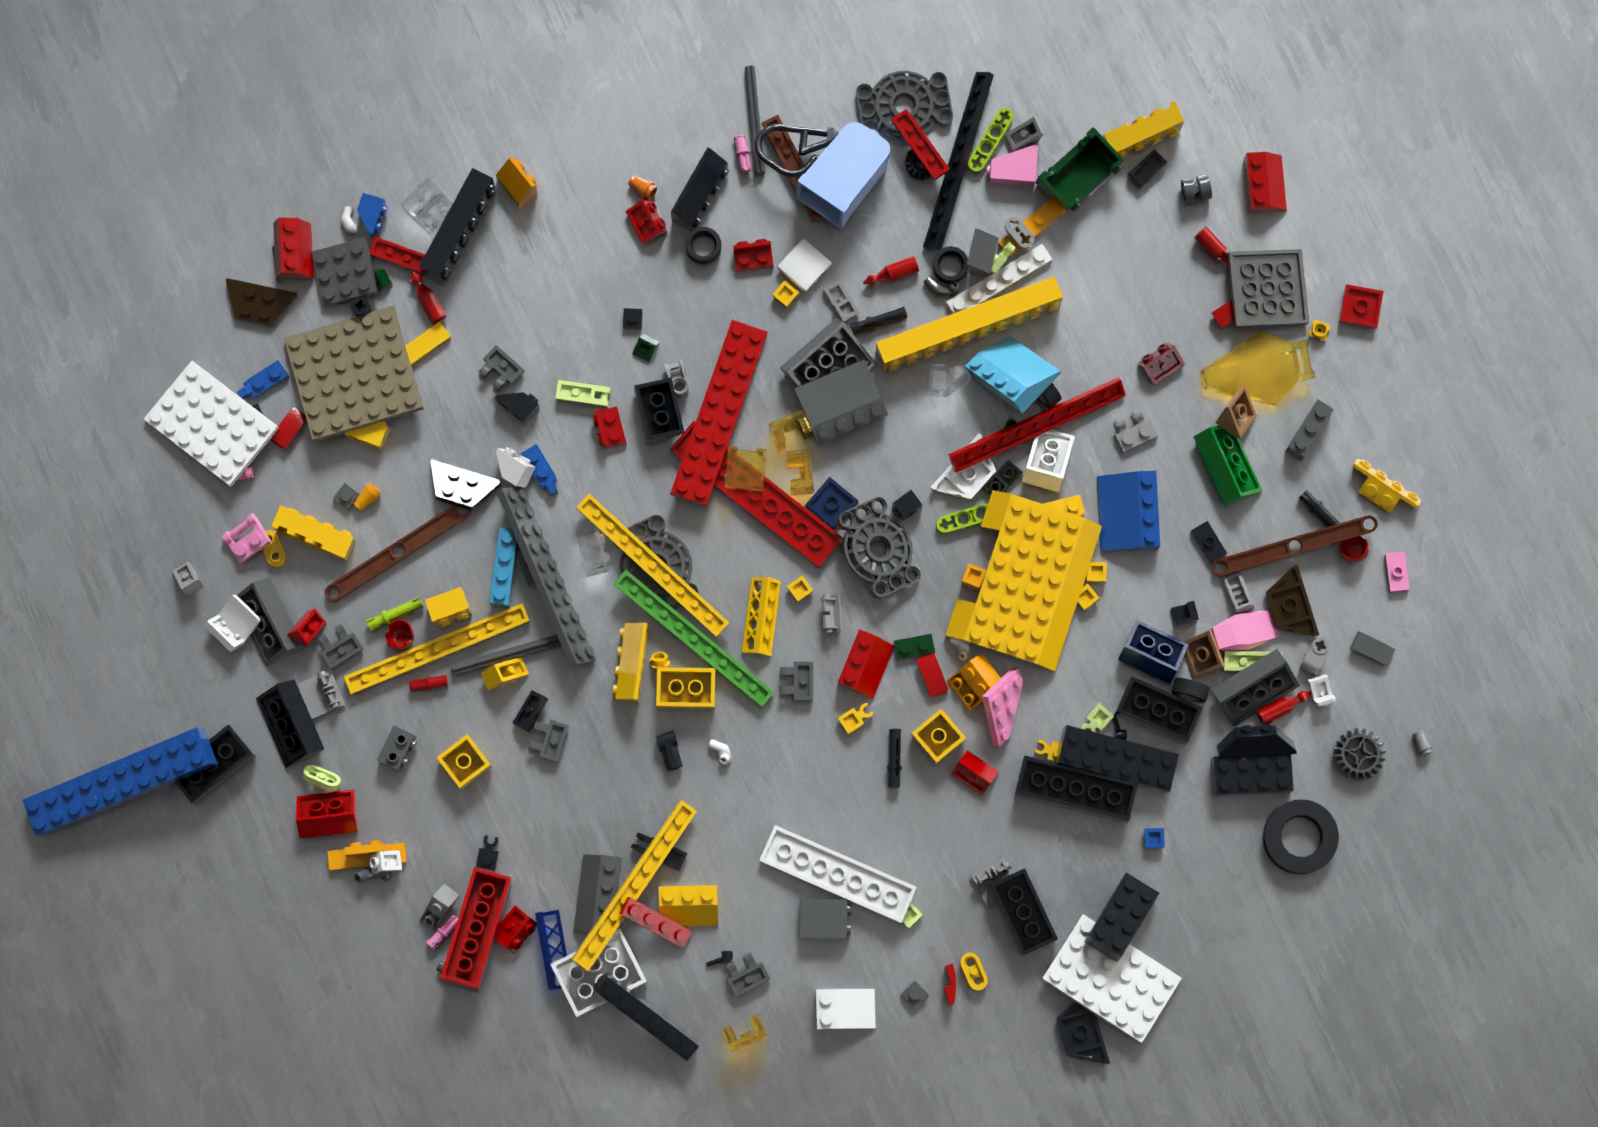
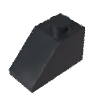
M524 392L495 396L496 402L524 425L540 408L537 403L539 400L532 394L527 395Z

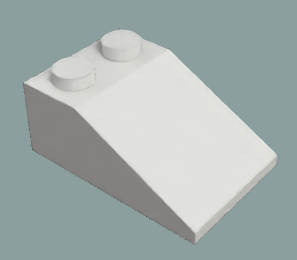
M1050 430L1036 436L1022 482L1059 493L1075 436L1055 430Z
M874 989L816 990L817 1030L875 1028Z

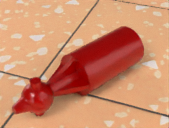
M1205 226L1194 236V239L1214 260L1217 259L1226 263L1227 271L1229 272L1227 247Z
M913 255L886 265L877 275H868L863 284L873 286L877 281L892 282L919 272L917 261Z
M411 271L412 277L409 283L417 285V299L431 324L442 321L447 316L434 292L421 283L424 278L423 275Z
M1300 691L1297 697H1282L1256 711L1262 725H1269L1291 713L1299 702H1306L1312 693L1311 691Z

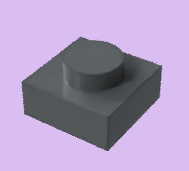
M344 483L333 499L347 510H350L359 493Z
M914 981L901 995L915 1008L929 994Z

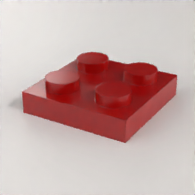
M1346 284L1339 322L1377 329L1384 291Z

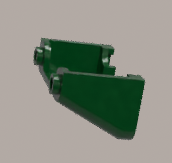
M1094 127L1056 164L1048 168L1047 172L1043 171L1036 180L1037 186L1068 212L1071 210L1075 212L1082 205L1080 202L1112 173L1116 175L1123 168L1121 164L1124 159Z

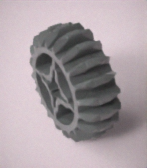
M1355 728L1354 735L1351 730H1348L1347 736L1344 734L1340 736L1343 742L1340 740L1336 741L1340 748L1335 747L1333 751L1339 753L1334 755L1333 759L1340 760L1335 765L1343 766L1339 770L1340 773L1345 770L1348 771L1345 775L1347 778L1352 773L1353 780H1356L1359 775L1360 780L1363 781L1365 780V774L1370 779L1372 778V773L1375 775L1379 773L1376 767L1383 768L1379 761L1383 762L1386 758L1380 756V754H1385L1386 750L1379 749L1384 744L1383 742L1377 744L1376 741L1379 740V736H1376L1374 739L1371 738L1373 735L1372 731L1366 735V729H1362L1360 734L1359 729ZM1359 739L1355 749L1345 748L1349 741ZM1365 741L1372 746L1374 754L1366 750ZM1359 749L1361 750V754L1365 756H1362L1360 760L1358 758V755L1354 753L1358 752ZM1344 754L1353 759L1354 768L1347 763ZM1363 760H1374L1369 768L1360 770Z

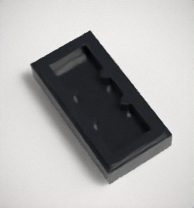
M1154 149L1127 176L1141 189L1168 162Z
M1208 521L1191 530L1210 564L1227 554Z

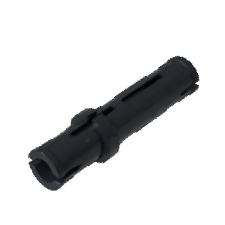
M903 306L871 318L868 316L864 320L851 323L850 327L852 333L856 335L867 330L873 331L876 327L908 318Z
M1308 490L1299 497L1311 509L1310 512L1312 514L1315 513L1328 527L1340 523L1322 505L1323 503L1318 501Z
M889 729V765H887V770H889L888 787L890 788L900 787V770H902L900 765L901 729Z

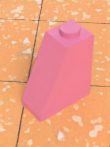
M1032 145L992 159L991 166L987 165L986 177H990L989 183L1035 186L1038 145Z

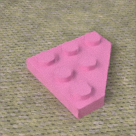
M1013 667L982 696L993 746L1000 747L1010 738L1023 688L1020 668Z

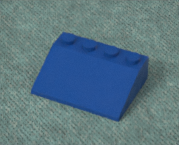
M1135 471L1097 476L1099 524L1102 526L1100 531L1101 552L1159 550L1160 528L1156 471Z

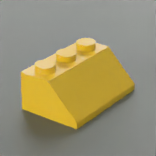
M659 886V913L684 927L718 926V886Z

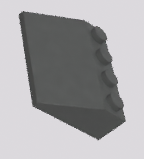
M835 318L782 365L780 369L797 388L861 360L866 361L869 370L877 363L847 325Z
M865 360L794 388L817 444L888 415L883 399Z

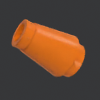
M632 176L628 182V185L644 200H651L657 192V187H655L654 183L639 177Z

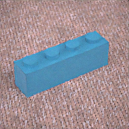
M499 527L489 604L494 607L510 608L518 542L513 530L510 528Z

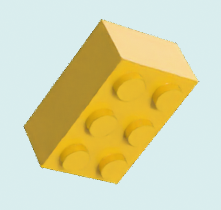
M657 667V709L715 710V668Z

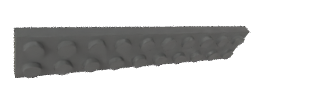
M523 487L499 489L496 493L570 667L590 664L596 661L594 650L587 640V634L581 626L579 615L572 605V599L564 586V580L558 572L557 564L549 551V545L543 537L542 528L537 523L535 512L527 499V493Z

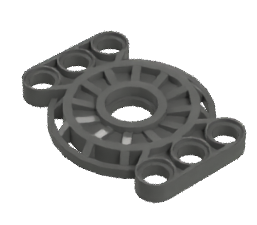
M897 71L883 77L874 88L868 84H860L856 89L860 123L864 126L874 125L875 131H880L891 139L905 141L891 122V118L899 114L895 108V103L902 97L909 98L913 102L914 106L910 114L922 129L926 124L929 125L923 131L925 134L930 131L936 122L940 126L946 127L953 121L946 75L942 72L933 73L930 80L916 72ZM941 77L944 83L937 86L933 83V79ZM890 79V80H888L887 82H885V83L883 84V86H881V84H882L885 80ZM866 88L870 94L868 97H861L859 91ZM944 95L947 101L940 104L936 101V97ZM869 106L873 112L871 115H864L862 109ZM941 113H948L950 119L943 122L939 116ZM890 130V131H892V132H894V133H898V134H900V135H899V136L892 135V134L888 133V131Z
M882 497L873 498L838 515L836 519L837 526L842 530H847L843 540V554L846 563L859 578L872 583L870 594L875 599H882L916 583L921 578L920 570L916 566L910 565L913 554L910 536L898 520L884 514L888 505ZM874 502L881 503V511L875 510ZM858 509L865 510V518L858 516ZM842 516H847L850 519L848 526L842 523ZM848 539L850 540V542H849V550L847 549V541H848ZM880 540L883 542L886 548V553L883 557H876L870 551L871 541ZM849 555H851L852 561L854 562L855 566L852 564ZM857 569H859L861 572H863V573L866 574L867 576H864L863 574H861ZM909 570L915 573V580H910L907 577ZM892 578L899 580V587H894L891 584ZM876 585L883 587L884 593L882 595L876 593Z
M652 515L627 528L633 534L637 527L643 528L645 534L637 538L662 559L680 578L686 579L685 582L699 593L698 587L693 583H689L692 573V559L689 550L677 536L663 531L665 521L662 516ZM652 520H661L662 526L659 529L652 528ZM668 537L675 539L679 544L676 545ZM680 548H684L688 558H684L683 552ZM623 552L620 559V574L622 575L625 571L623 570L625 558L627 559L626 570L668 604L667 598L670 594ZM685 563H689L688 575L685 574ZM678 602L676 605L668 604L674 610L681 607Z

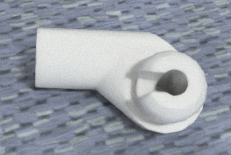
M344 206L341 225L346 232L356 233L358 225L351 219L354 209Z
M954 638L949 640L950 643L958 647V657L960 660L965 661L970 658L971 651L967 641H960Z
M711 739L708 748L717 751L721 764H728L731 761L729 747Z

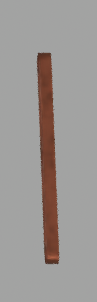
M452 505L329 584L325 589L326 598L331 602L341 600L467 519L472 511L468 510L467 514L461 515L458 513L459 507ZM395 547H403L404 553L401 556H395L393 554ZM331 588L339 590V595L336 598L329 597L328 592Z
M1367 515L1215 560L1212 565V571L1217 576H1225L1369 534L1376 530L1378 521L1374 516ZM1364 520H1373V529H1366L1363 526ZM1296 540L1300 543L1298 551H1292L1289 548L1291 541ZM1218 562H1223L1226 565L1225 572L1219 573L1216 571L1215 566Z

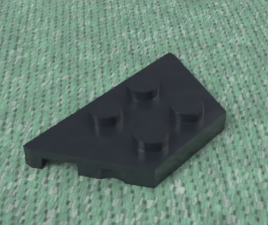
M1073 1002L1056 1018L1067 1057L1106 1065L1110 1064L1097 1016L1078 1003Z

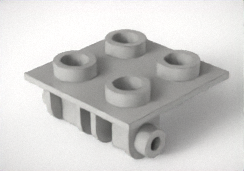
M331 670L321 671L317 676L297 684L311 719L346 705Z
M1005 857L970 874L988 909L997 905L988 885L1013 874L1011 866Z

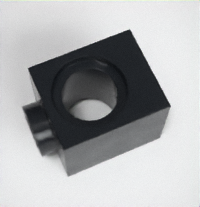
M910 490L893 502L892 512L898 519L901 517L905 521L922 508V503L914 492Z

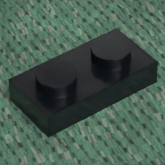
M531 690L512 723L530 732L546 705L548 698Z

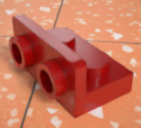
M642 199L625 211L642 244H646L658 235L668 232L665 221L658 215L657 206L651 200Z
M758 239L755 243L741 241L737 242V245H733L736 272L774 267L771 241Z
M617 406L600 411L598 409L594 410L595 415L592 418L594 426H599L600 433L597 434L599 445L603 444L604 449L627 444Z
M514 905L499 924L495 940L514 954L521 948L526 938L534 932L538 923Z

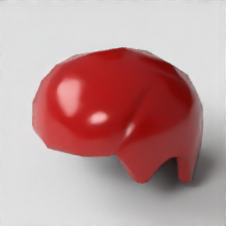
M1358 536L1343 541L1340 545V551L1345 560L1350 563H1359L1368 556L1369 544L1366 538Z
M401 619L389 623V629L385 633L387 645L393 650L403 651L412 645L415 638L412 626L406 620Z

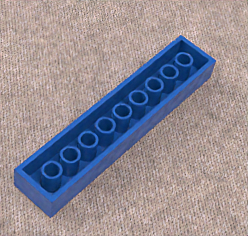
M196 727L32 795L22 801L35 836H46L215 766L217 761L205 729Z

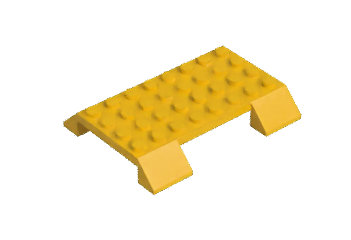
M992 490L981 527L999 533L977 602L956 600L945 636L1010 655L1055 672L1102 526L1087 518L1014 494Z

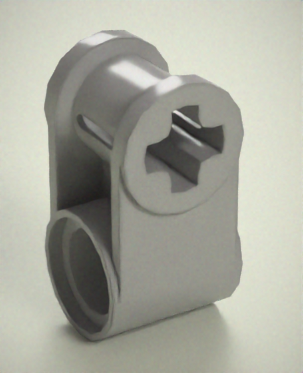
M682 359L678 363L671 365L664 364L667 378L672 377L674 390L679 384L685 386L683 391L675 390L676 398L686 397L689 393V386Z
M1318 637L1312 641L1299 668L1317 676L1329 650L1328 640ZM1321 642L1324 649L1318 651L1315 644Z

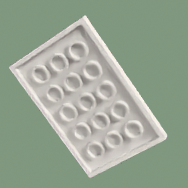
M194 361L188 364L144 418L147 423L230 487H232L279 429L276 424Z
M1083 914L1043 976L1042 981L1141 1044L1182 978L1130 944L1118 962L1091 947L1084 940L1095 922Z

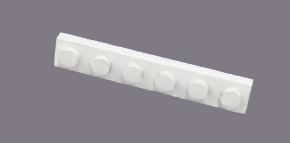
M1041 244L1001 268L996 274H991L948 300L946 304L952 314L984 303L1050 263L1052 258L1044 245Z

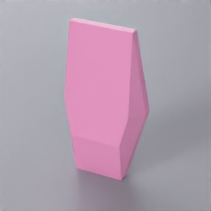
M1271 610L1238 613L1211 628L1219 650L1248 651L1279 637Z

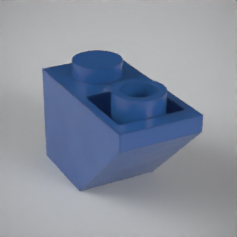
M362 193L357 212L370 237L374 239L376 234H379L381 231L382 223L380 221L382 216L385 217L388 206H386L385 199Z

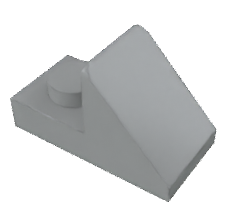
M1034 116L1007 132L1006 137L1012 150L1016 151L1030 142L1040 141L1044 133L1037 117Z
M189 561L173 570L181 590L187 596L203 588L201 580Z

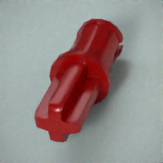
M447 675L427 676V678L409 681L410 691L415 692L428 689L431 691L434 688L448 687Z

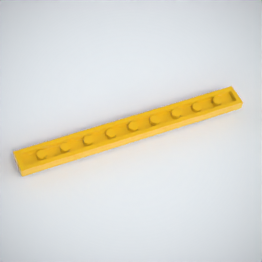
M588 494L576 507L578 511L716 638L730 624L593 496Z
M522 603L344 676L350 694L353 695L530 622Z
M680 800L572 957L571 960L585 971H589L625 917L620 915L619 912L626 898L638 899L697 811L684 801Z

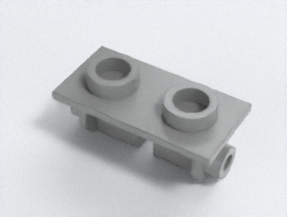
M823 594V598H821L822 612H826V615H823V630L828 635L842 632L840 594Z

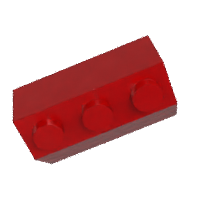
M1270 152L1246 153L1244 166L1249 213L1287 211L1282 155Z
M278 217L273 223L276 278L314 279L311 223L299 218Z
M859 629L837 685L873 699L894 645L876 635Z
M355 789L297 796L296 824L299 838L358 832Z

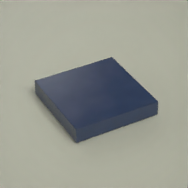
M829 476L805 504V507L835 530L838 527L836 523L838 515L855 507L859 500Z

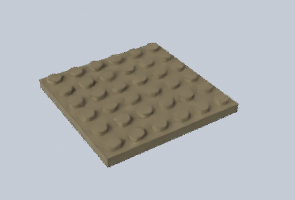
M394 306L284 338L313 442L424 409Z

